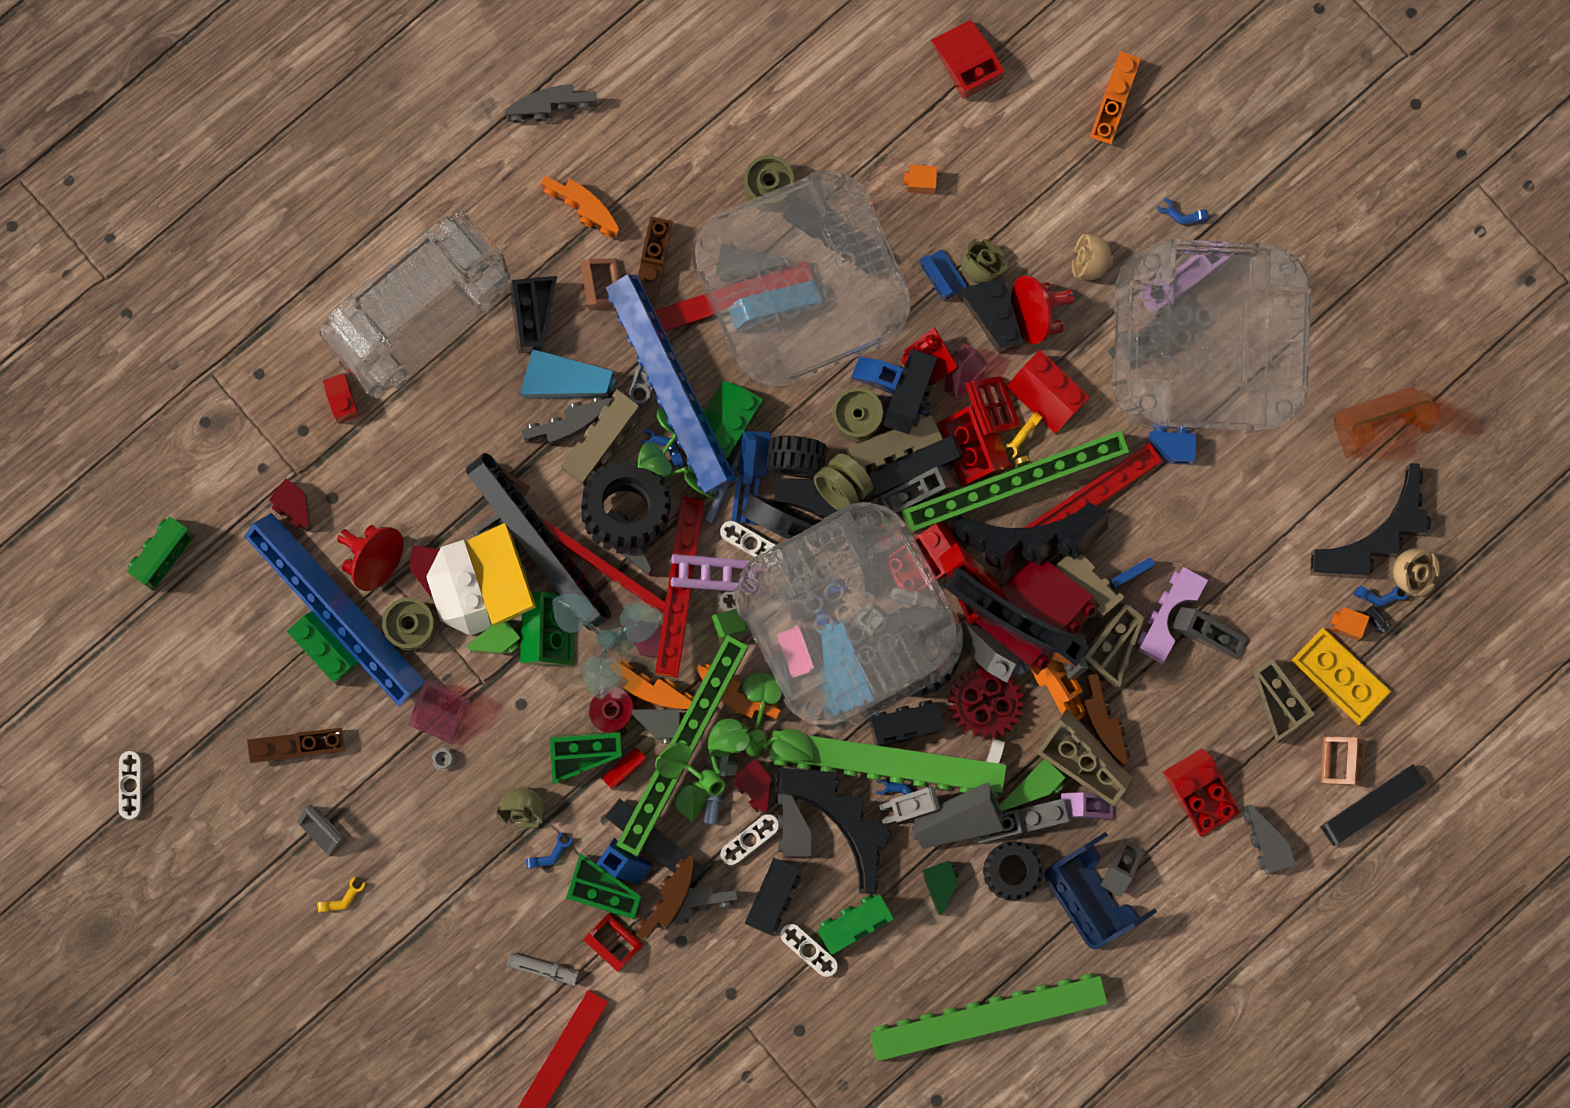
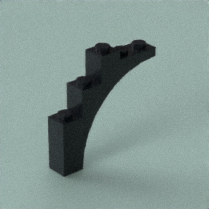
M1410 463L1406 466L1404 485L1398 502L1382 525L1369 536L1350 545L1333 549L1313 550L1311 552L1310 575L1366 579L1374 570V559H1370V556L1395 557L1398 555V551L1402 550V538H1399V535L1423 536L1427 533V530H1430L1431 517L1427 516L1428 510L1418 509L1422 505V493H1419V484H1422L1423 471L1420 470V464Z
M775 478V503L810 512L826 521L833 528H836L850 545L859 562L864 578L865 598H875L876 592H880V578H876V569H880L881 556L876 555V552H885L886 546H890V532H886V526H858V523H862L863 509H858L857 505L849 513H842L836 510L819 493L814 479Z
M1091 502L1064 519L1028 528L990 526L974 522L960 515L954 519L955 537L959 541L965 542L978 551L985 553V562L1003 572L1020 556L1040 566L1057 550L1075 560L1108 529V511Z
M959 568L954 570L944 585L946 590L970 607L973 613L986 623L1002 628L1019 642L1034 646L1050 659L1077 667L1089 648L1072 633L1049 625L1019 609Z
M792 768L776 769L774 793L794 796L824 812L837 825L853 853L858 872L859 894H875V890L878 888L876 866L880 862V854L877 852V848H884L889 843L890 830L887 829L888 824L861 822L865 811L862 798L835 796V792L838 791L839 779L836 778V772Z

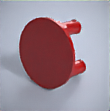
M1030 275L1021 276L1015 281L1011 292V304L1021 336L1025 341L1031 344H1039L1049 335L1063 333V322L1059 319L1052 321V310L1056 309L1057 306L1073 304L1074 296L1068 297V295L1073 294L1070 289L1054 293L1049 282L1040 283L1035 277Z
M369 525L365 529V538L355 536L347 529H343L340 533L345 535V538L338 535L337 541L350 548L355 556L353 560L346 559L343 562L342 571L351 575L353 584L362 591H371L380 587L390 578L401 559L403 552V537L401 533L393 527L388 526L378 529L374 525Z

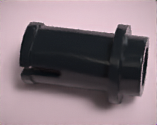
M1374 604L1363 613L1369 616V621L1376 628V633L1379 632L1382 635L1392 626L1389 623L1391 620H1387Z

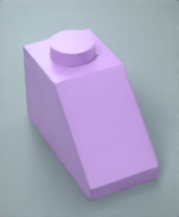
M1095 793L1061 794V799L1066 798L1070 818L1113 819V806Z

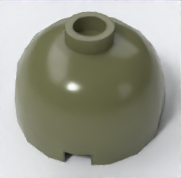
M977 239L969 242L961 256V268L966 277L977 284L1000 278L1008 266V262L1006 261L1005 263L1003 259L1004 252L996 244L986 239L982 242L976 241Z
M519 786V788H513L505 792L500 799L496 815L498 819L506 824L508 820L517 822L515 827L537 828L539 827V822L541 824L543 822L545 807L542 798L531 787Z

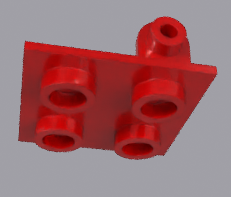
M936 328L931 329L906 348L901 358V362L905 366L911 349L936 357L937 360L929 383L933 385L958 367Z

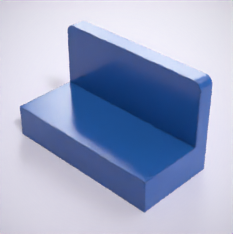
M939 250L931 256L927 254L920 259L919 265L943 301L956 295L959 289L966 287L965 282L944 250Z
M743 431L738 473L743 483H752L753 476H766L769 439L771 437L769 432Z

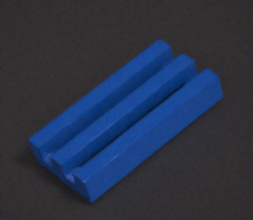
M737 476L732 521L755 525L753 521L746 519L743 515L741 518H737L742 482L740 477ZM752 478V483L755 484L754 495L758 496L760 478ZM745 483L742 512L749 498L750 483Z
M1147 558L1111 579L1110 587L1112 590L1153 568L1155 563L1152 558Z

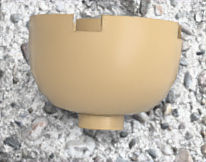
M1083 234L1079 238L1074 253H1078L1077 262L1072 260V273L1074 277L1091 281L1102 277L1113 264V256L1111 255L1108 243L1104 239L1091 234Z
M1415 548L1400 554L1393 567V578L1397 586L1406 593L1416 596L1425 595L1433 589L1435 584L1432 582L1435 576H1439L1437 557L1427 550Z

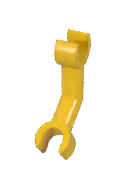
M1037 412L1031 416L1013 441L1004 446L1005 450L1008 447L1014 449L1011 459L1017 456L1020 445L1043 418Z
M353 877L350 880V888L344 898L339 901L317 902L318 912L347 909L357 893L365 888V882L359 889H355L353 882L356 877Z

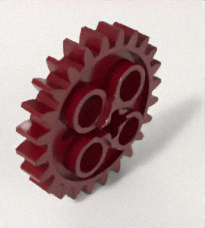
M980 665L977 667V672L969 668V676L961 673L960 678L962 681H954V685L957 688L950 689V693L954 696L948 698V702L954 704L948 710L956 712L951 719H959L957 728L965 726V735L971 730L973 732V739L978 734H981L982 741L985 740L987 735H990V738L994 740L996 733L1002 738L1004 736V729L1010 733L1012 731L1010 724L1017 726L1019 721L1015 717H1021L1023 714L1017 709L1024 707V703L1018 702L1024 696L1021 693H1017L1021 686L1012 685L1015 677L1006 683L986 670L983 671ZM993 683L996 685L997 691L990 692L986 689L985 685ZM968 692L973 693L976 696V701L969 702L964 695ZM1001 693L1005 694L1004 697L992 700L989 707L987 704H983L972 712L967 711L969 708L979 706L983 698L985 701H989ZM999 703L1006 705L1007 712L1000 713L996 709V705ZM975 714H984L987 721L983 723L978 722Z

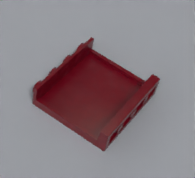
M1027 560L1001 588L1005 595L1003 599L1035 618L1073 635L1080 631L1081 626L1096 613L1097 608L1100 606L1093 595L1047 560L1040 566ZM980 617L974 621L979 628L987 632L1030 666L1037 675L1049 665L1051 659L1034 646L1019 642L1002 628L989 625Z

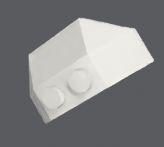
M464 540L442 546L426 576L440 621L468 635L487 630L491 623Z

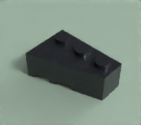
M557 276L511 281L509 287L518 353L532 352L533 349L542 350Z
M1004 277L959 289L958 297L967 306L970 314L983 329L982 331L999 354L1021 348L1023 340Z
M914 349L910 350L883 426L908 435L912 426H918L922 415L918 411L923 412L927 401L923 397L929 396L933 385L929 383L937 360L936 357Z
M932 700L918 703L919 707L909 708V706L896 708V712L887 714L884 711L873 714L869 724L875 745L884 747L943 732L945 728L938 702L932 703Z
M773 857L745 921V925L768 935H771L772 931L777 933L782 922L778 918L781 910L787 911L792 899L788 897L791 888H797L801 876L797 875L799 868Z

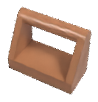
M617 258L580 261L588 309L593 310L613 306L608 299H596L591 269L609 266L611 280L614 283L620 279Z
M1323 737L1320 783L1363 787L1365 740L1353 737ZM1332 743L1348 744L1346 779H1330Z

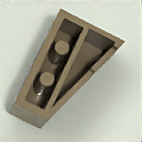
M1083 554L1075 560L1066 556L1055 565L1057 569L1094 596L1100 606L1097 608L1096 613L1090 617L1091 619L1096 618L1100 621L1125 598L1121 593L1116 594L1110 588V582L1106 578L1103 579L1096 572V568Z
M1273 658L1253 671L1276 742L1315 715Z

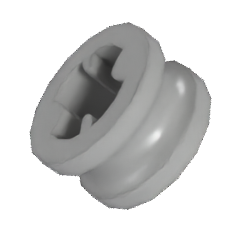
M733 591L723 593L720 597L722 610L726 612L739 609V595ZM727 596H733V600L737 601L735 606L732 604L733 608H727V604L723 603L725 598L728 600Z

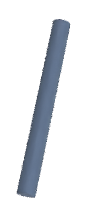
M742 440L730 463L734 476L739 468ZM731 483L717 491L704 521L713 523Z

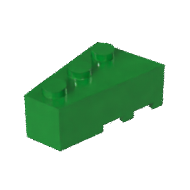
M621 730L617 732L551 735L549 738L553 784L622 756Z
M870 894L860 900L862 905L853 909L851 905L839 912L841 917L833 921L830 917L819 924L821 928L817 932L830 955L894 919L880 894L876 897Z

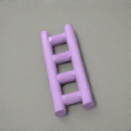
M672 555V563L679 564V578L672 577V587L750 593L761 592V584H754V570H761V561ZM689 565L701 566V579H688ZM710 566L723 567V581L710 580ZM732 568L745 569L744 583L732 582Z

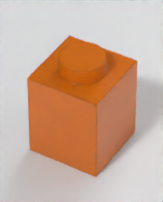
M910 164L909 172L904 171L903 185H908L907 192L935 194L937 166Z
M1342 607L1339 611H1335L1330 622V624H1333L1332 631L1358 641L1364 634L1369 616Z

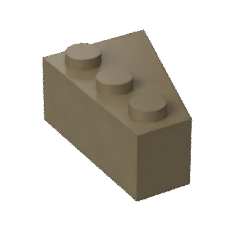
M1120 603L1087 645L1089 648L1084 654L1087 666L1113 687L1121 686L1125 668L1128 666L1133 645H1135L1144 619L1141 614L1127 603Z

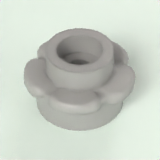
M440 748V750H436L432 754V764L437 770H449L455 761V756L453 753H450L448 748ZM442 757H445L444 762L441 761Z

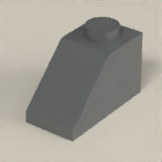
M632 710L633 717L656 740H661V744H670L680 725L679 710Z
M1123 840L1100 886L1121 897L1133 879L1144 851Z

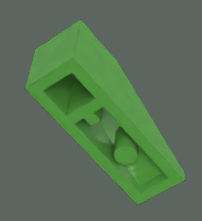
M1043 759L999 805L1001 811L1004 812L1048 796L1051 792L1056 795L1063 788L1064 784L1062 781L1065 777L1050 762Z

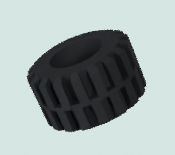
M784 435L769 439L766 467L772 472L782 475L814 477L825 467L827 445L819 440L801 436Z
M1010 841L1001 843L990 851L984 861L983 874L985 884L987 883L988 889L996 894L995 896L1008 901H1017L1032 895L1039 888L1044 874L1043 863H1041L1040 855L1034 851L1035 849L1032 846L1030 847L1024 842ZM1017 857L1025 863L1027 875L1020 884H1007L1000 877L999 868L1006 858Z

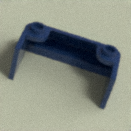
M1106 832L1047 868L1044 874L1047 884L1082 939L1092 949L1101 948L1157 913L1154 908L1139 916L1131 905L1123 904L1117 907L1108 891L1100 886L1101 880L1093 869L1099 863L1100 855L1094 845L1108 836Z

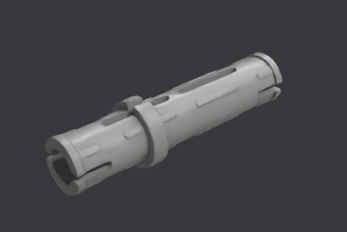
M511 952L507 962V967L549 978V981L552 982L556 980L572 986L576 985L579 971L560 967L557 963L553 965L524 957Z

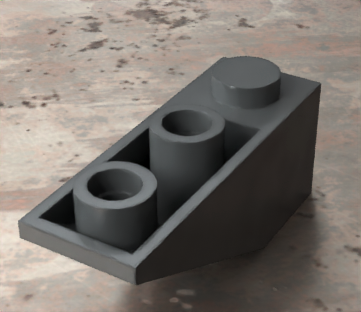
M778 793V805H783V814H778V829H783V838H778V852H783V857H811V831L793 797Z
M1251 804L1245 806L1243 817L1246 825H1250L1253 833L1250 834L1252 846L1258 849L1259 856L1257 857V862L1260 870H1264L1265 874L1295 866L1289 842Z

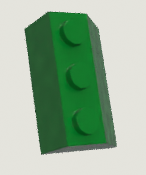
M723 381L704 414L727 461H729L742 440L743 431L748 430L762 407L763 399L743 387Z
M170 516L167 520L163 519L156 528L158 532L153 538L150 537L146 540L142 547L144 549L139 557L135 556L128 565L129 570L127 573L152 591L156 589L196 536Z
M541 591L532 592L536 608L522 614L520 663L574 666V612L560 594Z
M312 611L304 615L287 630V633L336 685L360 665Z

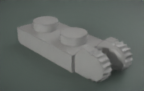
M934 786L891 799L890 802L878 805L879 811L893 808L895 816H888L882 820V823L886 824L901 822L940 809Z

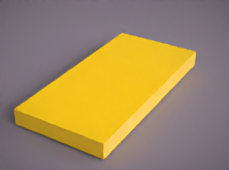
M505 523L465 541L493 626H497L536 608L514 540Z
M1324 627L1291 660L1306 677L1358 726L1391 693L1380 680Z

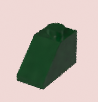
M950 861L922 870L937 915L944 913L957 885L956 878L959 877L956 865H951Z

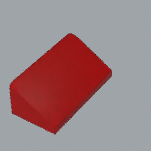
M634 748L601 778L611 790H614L647 761V758L638 748Z

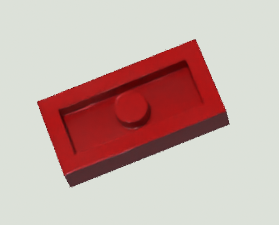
M610 912L583 939L617 972L644 945ZM606 923L633 947L622 961L617 959L594 937Z

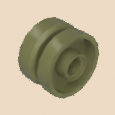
M764 155L754 159L748 165L744 174V193L748 202L761 211L774 212L783 208L790 201L794 187V174L790 165L784 159L775 155ZM771 182L773 185L766 186L765 183Z
M861 387L847 389L834 402L832 414L835 428L848 441L856 443L867 441L877 435L882 429L884 421L882 403L877 395L869 389ZM858 411L862 412L861 417H855L853 414Z
M838 453L828 463V467H823L814 476L815 486L822 497L832 507L842 513L851 512L859 504V500H863L873 491L872 481L866 471L854 459L845 454Z
M401 598L394 601L386 609L382 628L387 639L396 648L405 652H416L424 649L432 642L436 634V620L433 612L422 601L415 598ZM414 622V627L408 630L406 624Z

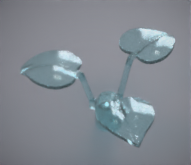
M563 594L555 597L552 601L555 621L562 630L568 633H575L580 631L585 623L598 635V644L603 649L601 659L590 657L586 660L583 666V679L589 691L599 700L614 690L622 678V669L619 663L612 658L605 659L608 650H612L616 646V638L626 631L629 641L635 643L643 642L650 638L657 630L662 616L660 610L642 603L630 604L623 609L620 615V622L624 628H621L614 634L610 630L600 632L587 620L594 612L593 606L587 598L578 594Z

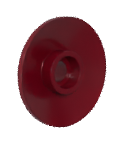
M606 687L600 690L590 703L589 716L591 722L597 729L603 732L620 731L632 718V710H634L632 698L625 690L619 687ZM617 708L616 714L612 715V710Z

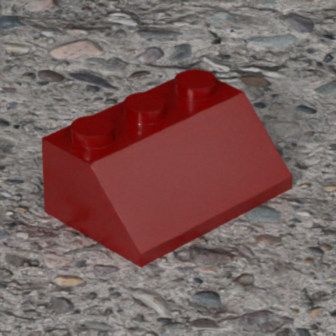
M1041 350L1020 369L1006 386L1033 414L1035 412L1043 417L1041 421L1054 434L1090 398Z
M973 405L938 422L943 439L955 435L964 454L963 458L953 463L961 487L1011 468L999 433L986 436L983 434ZM987 409L992 424L995 425L991 411Z

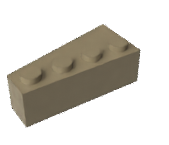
M618 389L612 395L615 398L613 403L605 405L600 411L599 422H594L589 426L583 436L586 439L583 442L581 440L578 441L561 464L562 470L583 486L588 482L591 475L596 476V470L601 464H607L612 457L610 452L615 446L619 448L627 437L625 433L629 428L633 430L641 420L639 418V406Z
M923 414L920 417L918 426H912L909 435L891 429L892 431L877 434L867 441L849 447L847 456L854 459L868 474L942 440V437L932 415L926 417Z
M1067 708L1044 738L1036 752L1112 806L1117 803L1126 791L1132 779Z

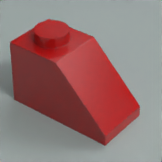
M345 373L323 380L327 399L337 423L340 424L359 417L360 414Z

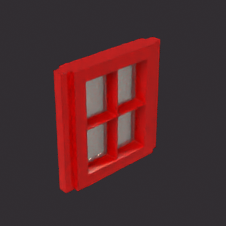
M1003 377L985 378L965 383L985 436L1021 428Z

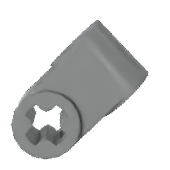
M640 364L637 366L629 395L630 399L639 406V409H642L650 403L654 388L648 383V375ZM639 391L646 394L645 399L641 401L634 398L635 393Z

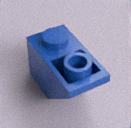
M859 357L851 379L894 395L903 368L882 360Z
M1155 428L1147 435L1149 443L1169 464L1193 465L1195 462L1196 434H1190V430L1180 429L1176 430V433L1167 432V429Z
M614 838L596 864L615 878L639 884L652 864L640 855L637 857L616 845L618 840Z

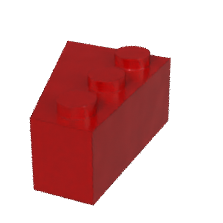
M955 543L939 556L948 579L954 570L959 568L1001 598L1005 597L998 581L959 544ZM958 599L969 625H971L979 616Z

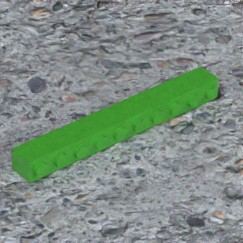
M1120 430L907 508L902 511L909 533L1121 456L1128 453L1129 450Z
M728 635L726 636L669 746L675 743H684L690 747L692 757L748 650L747 645ZM683 767L681 774L675 778L663 777L656 769L616 844L618 847L639 857L685 767Z
M773 730V736L780 737L782 731ZM809 735L806 736L811 744L813 761L797 762L778 756L773 751V743H771L769 758L777 766L788 767V763L798 764V769L811 770V767L821 768L820 771H844L843 775L857 777L859 773L866 774L867 779L880 781L881 777L890 778V782L904 784V780L913 781V786L927 788V784L937 785L936 789L950 791L951 787L959 788L960 793L970 791L984 783H990L996 798L998 794L1003 795L1007 766L1004 764Z
M1094 973L1081 975V981L1072 983L1071 978L1057 981V987L1049 988L1048 984L1034 987L1035 992L1026 994L1025 990L1011 993L1012 998L1003 1000L1001 995L989 998L988 1004L980 1005L979 1001L965 1004L966 1009L957 1011V1008L953 1007L942 1010L943 1015L934 1017L933 1013L921 1015L920 1021L911 1023L909 1018L897 1021L896 1027L888 1028L887 1024L874 1027V1032L870 1033L876 1061L1105 1005L1107 1000L1101 976L1094 977Z

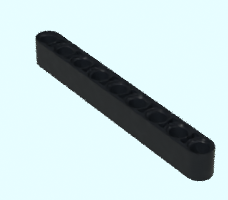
M483 453L466 467L469 478L585 628L593 631L610 619L611 611L496 460L490 454Z

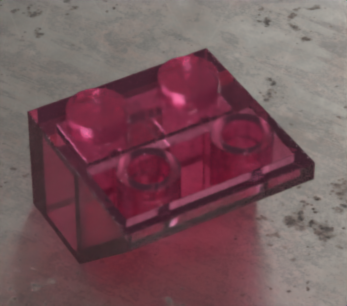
M426 680L416 700L409 726L452 744L471 701Z

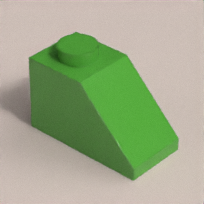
M738 608L712 615V622L721 643L724 642L727 635L734 638L747 633L746 626L749 625L744 612L740 614Z
M506 621L497 626L491 625L466 647L473 653L505 655L508 652L510 655L520 647L518 643L521 642V638Z

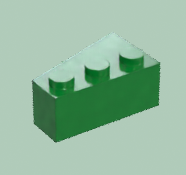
M580 853L566 899L635 920L642 897Z

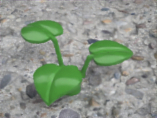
M660 406L657 410L658 421L667 431L672 432V437L663 451L657 444L646 442L639 453L638 468L651 470L655 476L661 475L662 478L665 477L666 479L680 473H685L684 478L692 488L714 499L715 492L704 493L698 487L697 477L689 466L688 469L683 467L671 472L672 466L665 454L677 438V435L667 422L666 418L668 416L664 408Z
M757 672L749 676L743 684L744 695L750 701L761 702L755 730L751 731L748 735V730L742 729L741 724L737 720L723 719L713 727L708 740V749L731 753L745 750L750 756H759L763 748L768 749L769 745L773 743V751L782 758L797 762L813 761L810 741L803 732L796 729H785L780 733V737L773 736L766 741L765 733L759 730L765 702L776 704L782 695L781 686L773 676L763 672Z
M740 723L742 729L749 730V728L746 725ZM675 743L659 754L655 761V767L666 778L679 776L683 767L699 778V782L694 781L693 785L687 784L683 786L674 800L678 811L694 822L706 802L704 799L707 798L708 793L711 796H718L725 789V783L719 777L722 773L718 769L715 754L723 757L731 754V752L709 749L714 771L704 770L699 773L687 764L691 758L690 747L684 743Z

